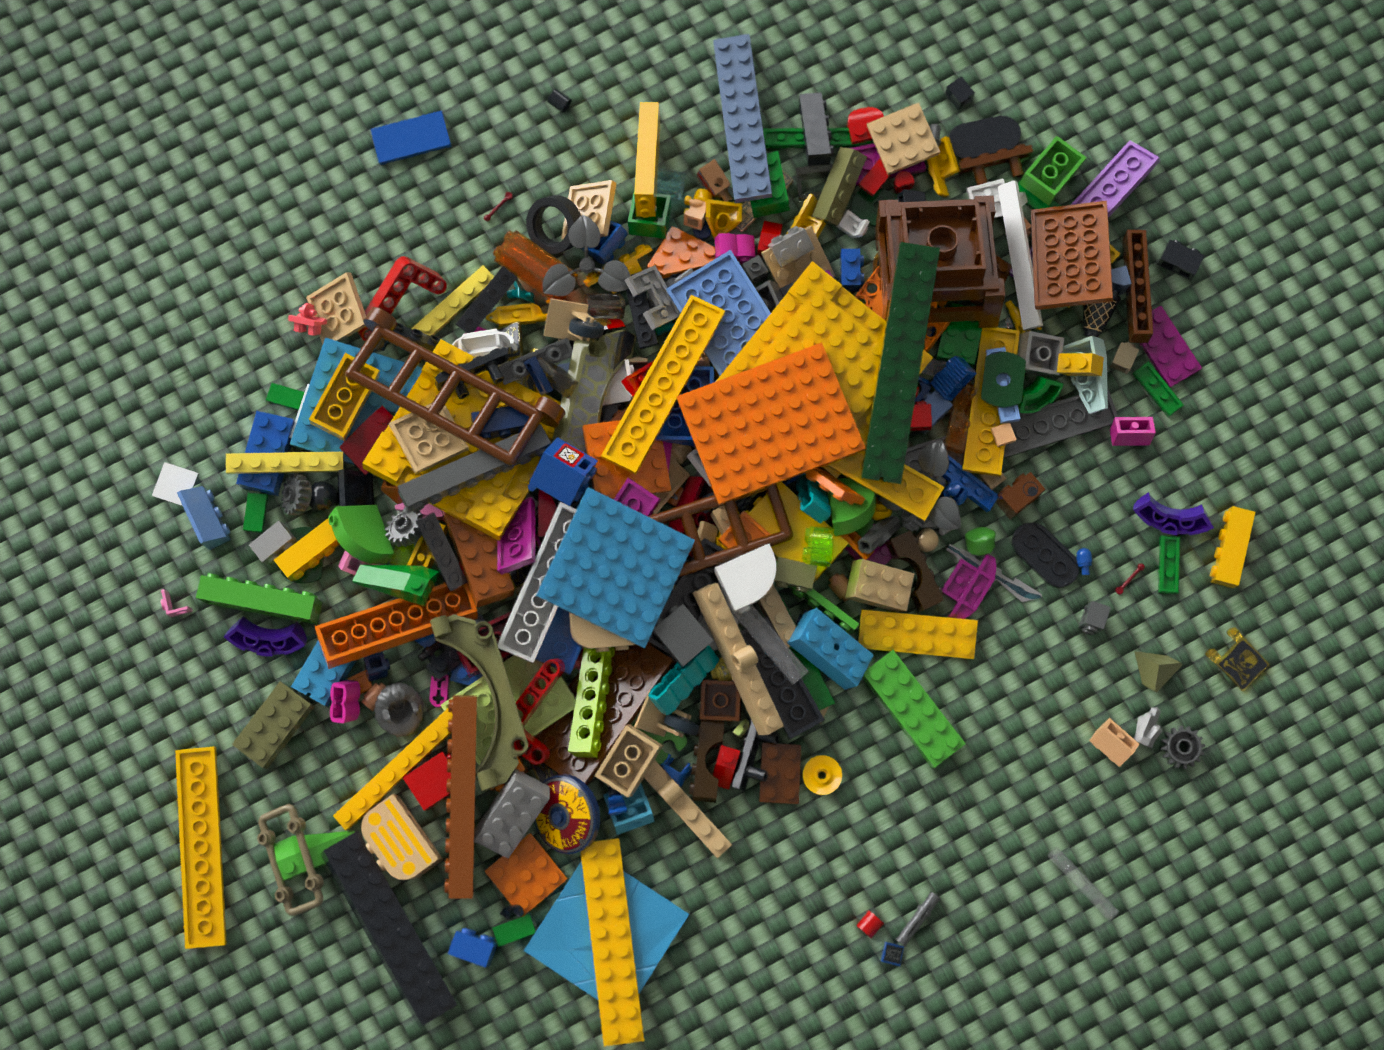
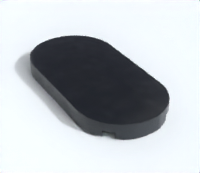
M996 116L959 124L951 130L949 138L956 157L960 160L967 157L974 159L983 153L995 154L1000 149H1014L1020 141L1021 129L1018 123L1011 117Z
M1024 523L1015 530L1012 536L1013 550L1047 584L1052 587L1063 588L1076 580L1079 573L1076 557L1044 526L1039 523Z

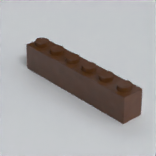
M1127 230L1122 241L1124 266L1127 267L1132 283L1126 290L1129 343H1148L1153 335L1146 230Z

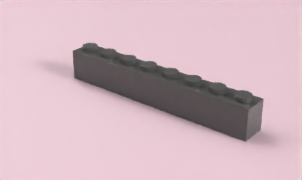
M539 424L513 465H508L479 450L399 485L398 493L408 513L412 511L418 512L427 504H436L443 497L458 494L461 489L466 487L472 488L478 482L484 479L490 480L502 471L506 473L518 464H527L536 456L542 457L545 450L551 445V442L542 425ZM520 433L497 442L495 445L509 451Z

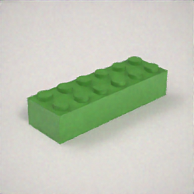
M208 573L207 576L201 575L196 598L206 604L311 624H318L322 601L317 599L318 596L311 592L302 591V594H299L290 588H283L282 591L274 585L264 584V587L256 582L246 580L243 583L232 577H227L224 580L219 575Z
M894 650L865 671L862 677L932 769L966 744Z

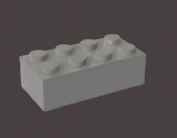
M515 769L474 829V842L509 858L550 799L549 786Z

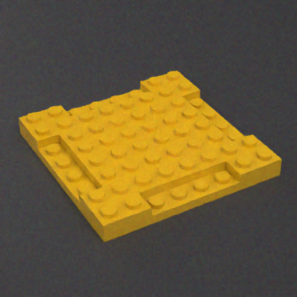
M812 261L716 382L822 342L860 436L866 442L886 321ZM923 350L919 375L933 359L925 350ZM827 465L821 467L835 478L841 474Z
M440 339L433 350L435 354L456 365L466 364L474 359V356ZM426 362L422 368V373L406 397L423 406L431 404L439 393L435 386V377L443 370ZM488 371L477 375L523 401L529 402L533 406L539 397H547L559 405L561 404L556 399L546 394L541 396L516 381L506 385L503 384V381L494 384ZM464 382L469 391V396L459 399L454 390L445 405L454 422L469 430L472 425L471 413L481 411L490 396ZM500 402L497 408L505 407L508 405ZM400 407L391 422L411 412ZM540 422L552 444L555 428ZM388 425L386 430L380 434L362 464L363 469L398 487L403 483L468 456L480 449L467 443L469 450L419 474H415ZM496 437L492 438L490 442L495 444L506 438ZM536 456L527 464H518L506 473L502 471L490 480L484 479L472 488L466 487L461 489L458 494L454 496L448 495L443 497L440 502L436 504L430 503V505L500 541L530 491L528 485L541 457Z

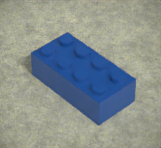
M256 411L245 453L290 452L292 448L290 445V434L295 420ZM284 473L239 474L236 484L244 489L278 496Z

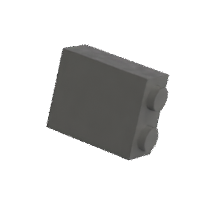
M676 604L668 611L670 614L665 619L660 617L657 620L652 632L682 667L714 640L684 604L680 607Z

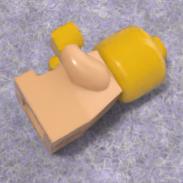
M698 189L693 199L691 196L686 195L684 204L689 205L690 208H685L684 210L685 226L702 230L705 223L706 199H713L709 190Z

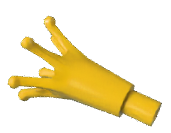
M1011 300L1007 301L1005 306L1009 310L1008 313L1015 324L1016 330H1019L1020 334L1025 333L1026 331L1022 327L1019 308L1015 307Z

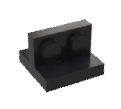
M338 470L339 506L374 505L372 473H368L365 476L360 471Z

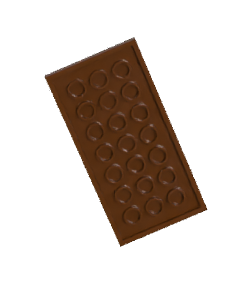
M649 643L646 644L645 648L631 645L628 650L616 651L615 649L614 656L611 659L612 673L608 679L609 693L606 694L605 700L606 712L603 714L604 728L600 734L601 749L598 751L597 758L575 757L568 752L573 710L534 736L547 746L550 751L549 759L543 763L559 774L575 776L588 785L624 727L631 724L641 711L649 690H652L653 687L662 681L675 661ZM601 657L596 660V663L601 660ZM580 671L568 686L575 698ZM598 676L593 679V682L598 679ZM596 694L590 698V701L595 698ZM593 713L588 716L587 720L592 717ZM590 732L585 735L584 739L589 737ZM536 750V757L540 760L542 759V753Z

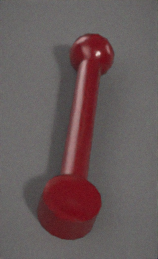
M507 192L505 198L489 214L484 216L486 222L491 220V216L507 200L512 199V193Z
M1138 564L1137 569L1123 585L1115 589L1116 594L1121 595L1123 593V589L1140 571L1145 569L1144 564Z

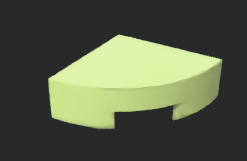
M744 719L733 731L734 735L742 738L749 729V721Z

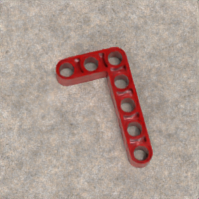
M399 257L366 308L365 314L367 316L372 307H377L391 315L411 282L434 294L444 293L447 289V283L436 271L408 257ZM367 327L357 331L365 342L372 333V331L364 333L368 329Z
M555 658L546 661L516 701L517 710L523 713L521 720L523 729L563 674L565 665L562 660ZM552 663L557 665L556 673H553L550 669ZM541 678L546 682L544 689L539 685ZM529 694L535 699L533 704L528 702ZM524 729L528 750L522 756L534 765L546 762L550 757L548 747ZM516 741L513 745L516 751L524 749L520 741ZM536 750L541 751V760L536 757Z

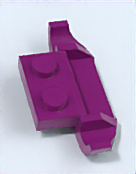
M986 554L977 568L963 559L958 561L942 588L943 594L956 601L955 607L947 617L965 619L977 610L995 580V557Z

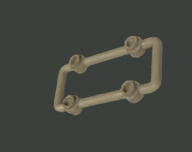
M286 804L261 815L258 821L261 832L257 840L259 844L266 847L278 889L275 892V899L283 903L286 913L290 916H296L319 907L323 903L321 888L324 881L322 876L315 872L303 833L306 828L304 819L298 817L296 808L291 804ZM289 812L291 818L287 828L296 835L308 873L305 886L310 891H313L315 900L295 908L291 904L293 891L289 886H286L276 862L273 845L276 835L272 830L268 829L266 821Z

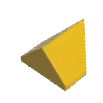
M706 199L705 218L713 238L721 233H729L742 222V204Z

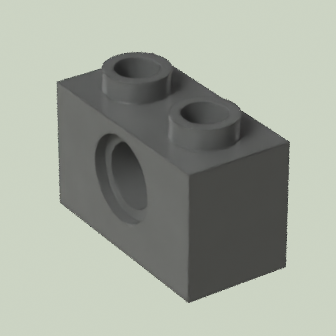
M1091 601L1084 607L1078 628L1083 629L1082 632L1088 635L1099 633L1105 627L1111 607Z

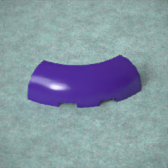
M1148 492L1139 498L1133 506V510L1142 521L1149 526L1161 530L1163 533L1195 535L1214 528L1202 504L1190 509H1173L1157 502Z
M244 616L224 635L227 641L243 651L246 649L260 656L271 657L277 654L286 655L305 646L307 642L306 633L298 622L285 628L268 629L251 623Z

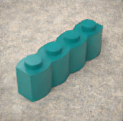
M805 473L795 480L797 482L796 489L799 491L798 499L801 501L800 509L821 524L831 515L829 498L826 495V491L819 487L820 483L807 479L805 477L807 474Z
M708 645L684 666L681 667L677 662L675 667L663 677L662 681L653 687L648 697L659 712L666 715L673 713L680 704V701L690 695L693 687L703 681L706 673L716 667L719 658L710 645Z

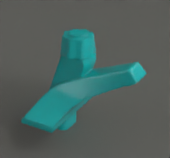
M517 278L514 282L515 289L507 291V297L519 298L534 303V293L526 291Z

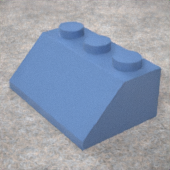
M200 486L177 492L200 544L211 550L231 540L228 535L231 533L230 529L221 520L223 515L219 507H215L213 503L215 497L211 490Z

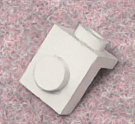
M845 210L837 227L851 238H858L867 232L869 221L867 219L861 220L851 211Z

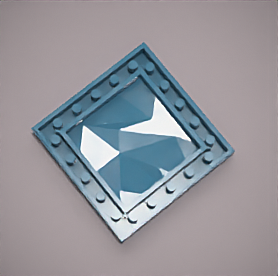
M581 861L524 951L598 1000ZM624 871L638 993H640L689 913Z

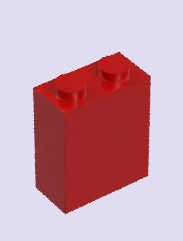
M440 752L403 777L424 811H428L451 795V792H447V779H451V772H447V760L451 759L450 753L446 755L445 752Z

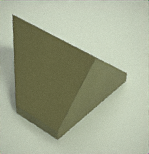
M1134 651L1142 684L1155 693L1182 666L1179 661L1166 655Z

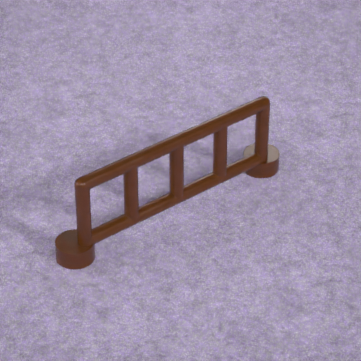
M372 307L363 320L366 327L372 333L345 372L346 377L508 465L516 463L540 422L549 427L556 428L566 414L565 410L558 403L547 397H539L533 406L394 332L398 326L396 319L388 312L377 307ZM382 338L411 353L389 387L360 372ZM421 359L450 374L429 408L400 394L401 389ZM460 381L490 396L469 430L439 414ZM500 402L530 417L509 451L479 436Z
M777 484L724 503L737 546L705 556L692 515L720 506L715 495L648 516L662 524L681 518L686 536L695 540L691 548L694 560L684 563L678 577L735 559L764 545L770 544V546H774L793 538V532ZM767 491L780 531L748 541L735 501Z

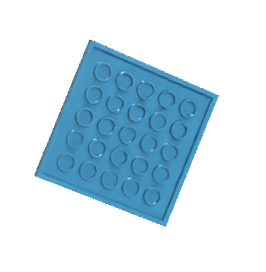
M325 337L290 442L291 446L310 452H342L339 447L345 441L311 425L309 418L344 354L347 353L356 357L361 348ZM373 352L366 363L380 370V377L377 381L389 387L405 362ZM417 366L401 389L400 394L408 395L422 373L421 367ZM371 391L346 440L382 405L393 417L400 406ZM344 454V462L349 463V464H352V465H355V464Z
M588 487L536 596L645 648L695 540Z

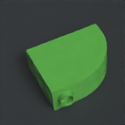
M850 478L839 480L866 499L862 505L857 503L851 505L844 500L839 501L832 496L833 492H827L831 507L834 536L845 535L859 530L872 519L876 510L875 493Z
M377 505L336 506L328 516L329 524L332 526L337 541L345 551L356 559L370 564H386L394 555L391 543L385 536L387 532L385 531Z

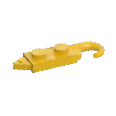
M534 303L499 306L486 316V320L498 324L499 327L515 323L520 325L534 324L546 321L548 313L543 314L541 308Z

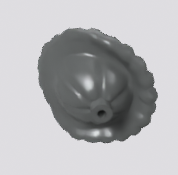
M402 683L391 684L381 690L377 696L374 709L375 719L380 727L389 734L396 737H407L419 727L423 718L424 704L418 692L412 686Z

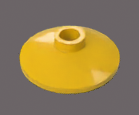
M819 755L806 763L803 770V780L806 787L813 793L819 795L830 794L839 787L842 780V770L838 762L833 758ZM819 772L826 774L825 779L818 777Z

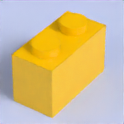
M1059 353L1057 372L1067 376H1102L1104 357L1093 353Z

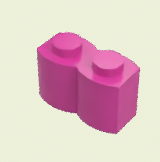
M721 233L714 238L716 258L729 250L732 251L739 264H743L755 257L753 235Z
M344 680L333 683L330 692L332 700L330 707L331 721L347 723L357 720L360 713L358 702L360 697L359 682Z

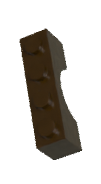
M910 530L885 542L893 560H903L909 563L915 570L917 583L910 596L918 612L944 601L942 597L943 591L937 586L933 571L928 568L926 556L923 551H920L915 534H912Z
M701 719V726L698 725L699 730L696 737H699V745L695 744L693 755L697 756V763L692 764L691 775H695L694 783L690 782L689 794L693 795V801L716 803L719 779L708 772L705 759L710 751L722 745L725 722Z

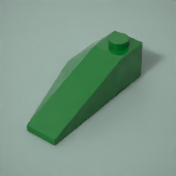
M360 565L352 582L425 606L440 572L424 566Z

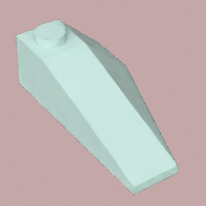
M1090 336L1063 346L1062 353H1093L1104 357L1102 376H1070V380L1079 391V396L1089 414L1108 409L1107 355L1104 340Z

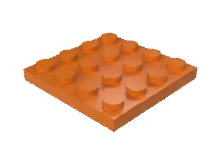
M621 420L582 426L587 455L598 460L595 465L597 471L591 479L593 490L614 500L627 478H630L652 494L672 491L662 441L655 440L635 475L601 458L604 449Z

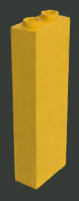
M640 102L634 192L637 217H655L660 142L659 102Z

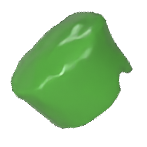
M978 527L968 531L965 534L968 552L978 556L990 554L995 548L996 532L986 527Z

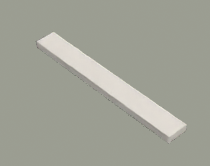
M1014 180L998 186L1022 327L1023 330L1027 331L1041 327L1043 323L1041 311L1035 309L1033 266L1018 182Z

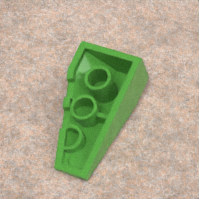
M355 831L304 835L314 868L317 869L326 865L321 856L324 849L355 833ZM291 836L274 844L276 862L283 880L289 881L307 873L296 836Z

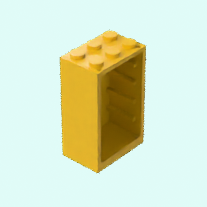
M779 482L777 487L793 532V538L771 546L775 560L778 562V558L781 557L816 565L815 582L845 550L848 542L840 535L834 536L833 528L825 521L820 524L800 509L801 501L798 499V496L785 484ZM766 492L763 498L760 496L753 503L754 507L750 512L748 510L745 512L770 534H773L780 530Z

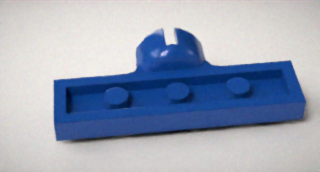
M948 455V470L942 476L948 482L943 492L944 497H950L951 495L957 505L963 504L966 498H969L984 511H990L998 498L997 494L973 474L963 471V466Z

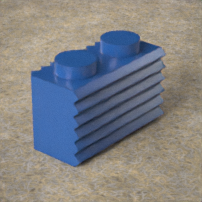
M954 356L947 361L946 367L934 375V379L930 384L943 399L952 401L977 373L965 359Z

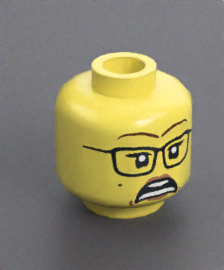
M723 657L719 658L716 667L710 671L713 680L732 681L733 679Z

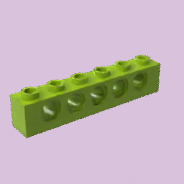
M609 647V651L596 652V648H583L568 752L575 757L597 758L598 751L601 749L600 734L604 728L603 714L606 712L605 700L606 694L609 693L608 679L612 673L611 659L615 653L614 647ZM601 657V660L596 663V660ZM598 676V679L593 682V679ZM596 694L595 698L590 701V698ZM593 713L592 717L587 720L588 716ZM590 732L589 737L584 739L585 735Z

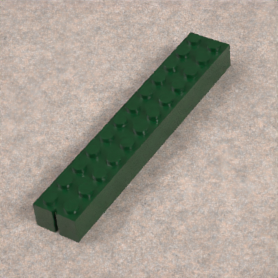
M906 242L899 243L861 478L879 481L880 477H882L884 482L901 484L940 248Z

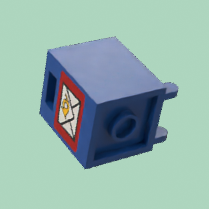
M557 437L543 453L529 482L528 489L534 491L536 488H539L570 506L574 501L578 502L582 494L586 492L589 487V480L593 478L597 471L595 465L598 460Z

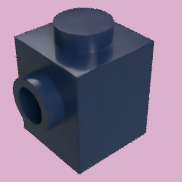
M383 651L363 657L364 668L369 682L388 677L390 664L388 658H384Z

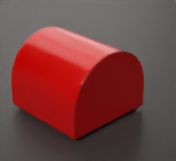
M902 171L896 175L893 185L895 193H901L904 189H913L915 181L911 173Z
M868 910L856 926L872 939L884 923Z

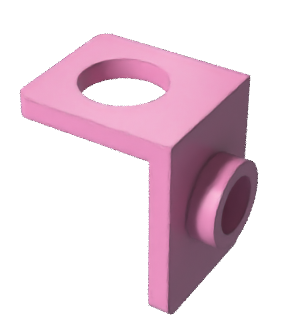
M161 590L163 597L161 599V606L163 610H166L168 616L174 617L193 612L189 606L173 610L169 591Z

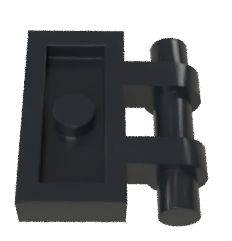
M436 640L430 647L426 646L422 653L417 656L421 662L425 659L429 660L430 663L426 665V669L437 682L462 663L454 648L439 643ZM441 649L443 653L436 657L434 652Z

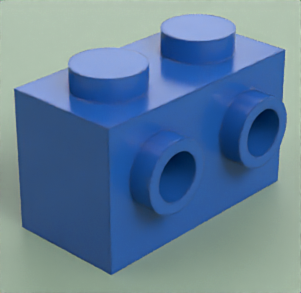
M841 249L840 284L849 292H858L861 284H864V273H861L860 266H864V255H860V249Z

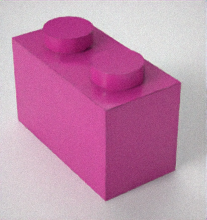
M1115 417L1110 427L1112 446L1150 445L1156 433L1153 417Z

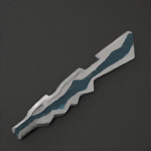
M951 544L946 549L956 556L958 561L963 559L976 568L982 562L975 558L976 555H972L964 549L956 548ZM996 567L994 581H998L1021 602L1042 597L1041 593L1015 578L1012 581L1002 574V570Z

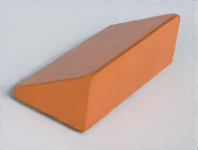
M856 532L840 535L863 559L867 560L874 552L872 551L870 554L862 553L858 549V541L861 537Z

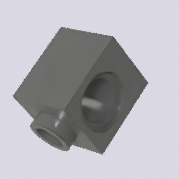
M759 255L742 264L744 272L753 285L768 277V269Z

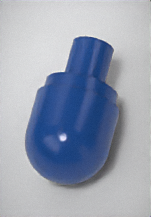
M1081 548L1076 553L1078 567H1081L1082 575H1090L1089 566H1092L1093 563L1092 554L1089 549Z

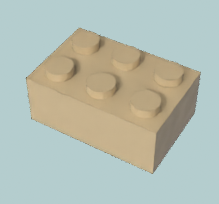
M865 559L854 560L845 598L893 612L907 611L914 573Z
M631 724L626 725L595 777L626 797H631L663 745Z

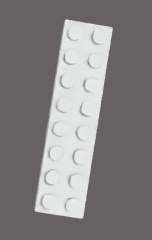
M561 502L558 504L535 557V562L530 568L497 644L499 649L531 663L535 661L558 608L537 597L536 594L577 510Z

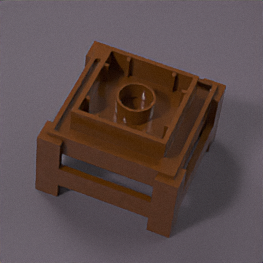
M994 195L975 196L974 199L919 202L879 200L875 243L879 257L883 302L882 318L885 321L887 320L899 243L906 242L940 248L931 302L983 299L982 306L930 308L928 323L978 321V328L998 327L1005 299L1004 279H998L992 229L996 212ZM885 239H886V241H887V252H888V263H889L890 283H889V280H888V269H887V257H886Z

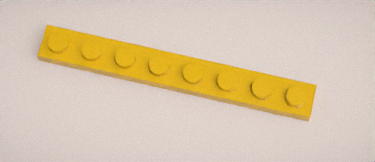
M448 708L333 815L345 830L348 831L397 785L404 776L413 770L452 733L448 732V720L452 719V712H448Z

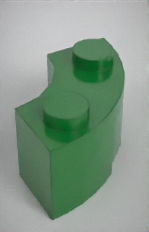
M1037 375L1035 381L1029 387L1023 389L1022 402L1018 405L1019 413L1038 412L1047 404H1051L1060 394L1064 384L1055 379Z

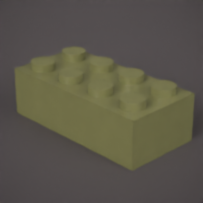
M280 681L232 745L259 766L268 769L314 709L315 705Z

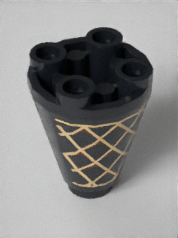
M1113 290V302L1083 305V336L1099 338V335L1103 333L1120 303L1121 297L1118 296L1117 291Z

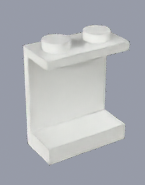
M628 359L625 360V364L621 366L611 380L602 406L630 402L634 398L621 383L625 377L634 373V367L629 365Z

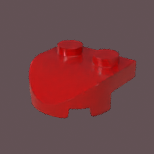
M865 107L850 113L847 128L852 145L873 141L867 128V123L884 117L879 109Z

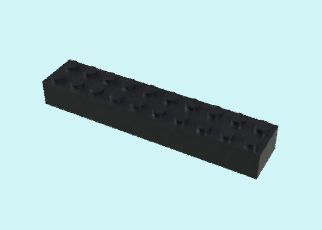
M357 831L324 849L321 856L417 1026L421 1028L457 1006V1003L374 857L367 849L361 834Z

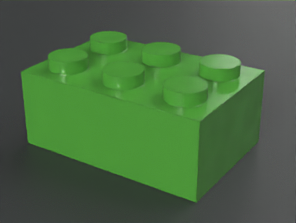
M1056 136L1025 172L1019 184L1050 206L1080 170L1087 157Z

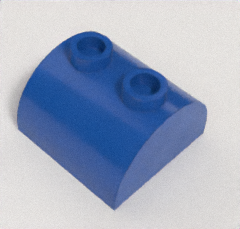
M610 221L608 236L600 237L598 246L594 248L588 247V255L601 264L612 261L614 258L613 253L624 246V239L627 237L628 232L621 224Z

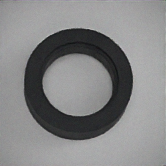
M552 195L537 200L530 207L526 218L527 232L531 241L538 249L549 254H557L573 248L574 246L570 243L568 235L571 226L581 216L580 211L570 199L561 195ZM548 207L557 208L566 218L567 234L561 242L552 241L544 233L542 216Z

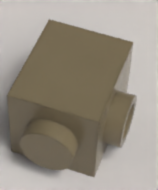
M1121 342L1110 367L1128 374L1139 349L1129 342Z

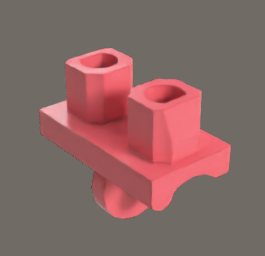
M305 303L300 307V313L297 316L288 315V321L294 322L295 332H307L308 325V335L312 336L320 335L321 325L327 324L326 318L315 316L317 311L310 303Z

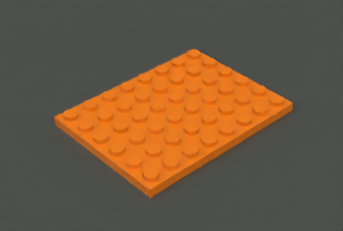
M822 342L676 396L718 505L866 449Z

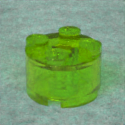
M817 526L806 528L805 540L808 545L807 548H803V562L821 567H831L834 528Z

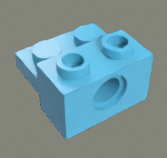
M641 783L633 796L626 797L622 794L628 812L611 816L617 835L654 822L653 813ZM607 793V794H604L603 796H604L606 805H607L608 810H609V803H608L609 793Z

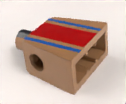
M715 159L699 169L696 177L702 186L711 192L713 200L719 197L721 201L730 202L733 199L728 192L731 184Z

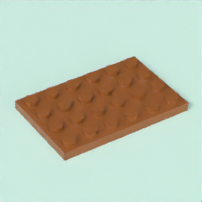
M1107 201L1031 210L1035 309L1041 310L1113 302Z

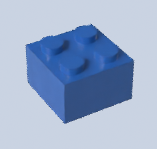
M469 928L457 930L448 954L483 967L490 966L498 945L497 942H494L495 938L486 934L481 935V937L475 935L476 931Z

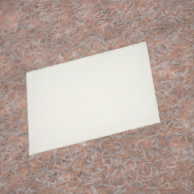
M164 462L152 496L182 505L177 492L193 488L198 473Z

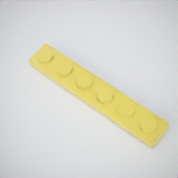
M482 265L411 329H418L430 336L435 335L474 301L494 276Z
M343 451L226 454V474L338 472V470L344 469Z

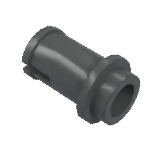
M932 124L930 129L939 148L941 145V126Z

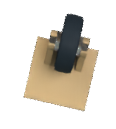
M550 298L543 335L560 339L568 338V340L572 341L577 339L590 341V338L602 337L604 326L595 322L594 318L587 314V304Z
M648 694L634 725L638 729L663 737L666 731L683 737L684 733L696 736L699 730V726L690 721L691 715L679 709L674 711L678 715L673 713L666 715L659 712L648 697Z

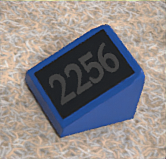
M885 942L880 961L900 966L904 946Z

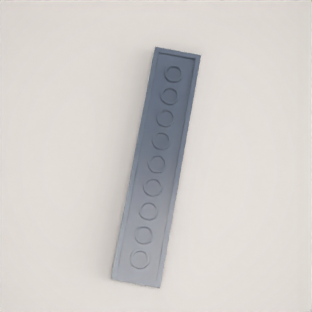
M745 34L713 40L735 203L771 198L772 191L750 35Z

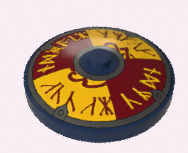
M560 774L546 779L542 783L549 786L550 799L534 820L540 837L550 848L559 853L574 854L585 850L594 842L600 827V811L593 792L582 780L572 775Z

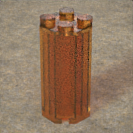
M509 230L504 237L505 241L501 246H497L493 252L495 256L494 261L500 266L507 268L518 279L549 301L550 298L564 300L567 295L555 296L543 293V280L547 271L552 266L563 263L517 230L514 232ZM577 273L571 274L576 279L579 276Z

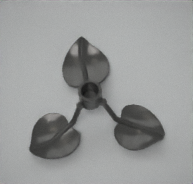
M581 215L571 226L568 236L570 243L574 247H584L585 258L581 260L579 269L569 272L564 264L552 266L544 277L543 293L555 296L570 294L575 287V279L571 274L580 273L581 271L584 274H591L593 271L601 272L602 274L599 276L598 282L607 291L620 292L629 289L625 279L630 277V273L624 263L617 260L609 261L605 264L603 270L596 268L594 261L589 258L588 247L594 248L598 246L600 231L592 219Z
M939 440L922 449L919 454V464L924 471L930 472L929 475L932 477L930 479L945 488L946 481L942 476L948 470L949 460L947 449L943 441ZM877 494L878 500L887 509L892 511L902 509ZM950 497L937 499L929 513L932 523L939 528L947 530L960 528V512L957 503Z

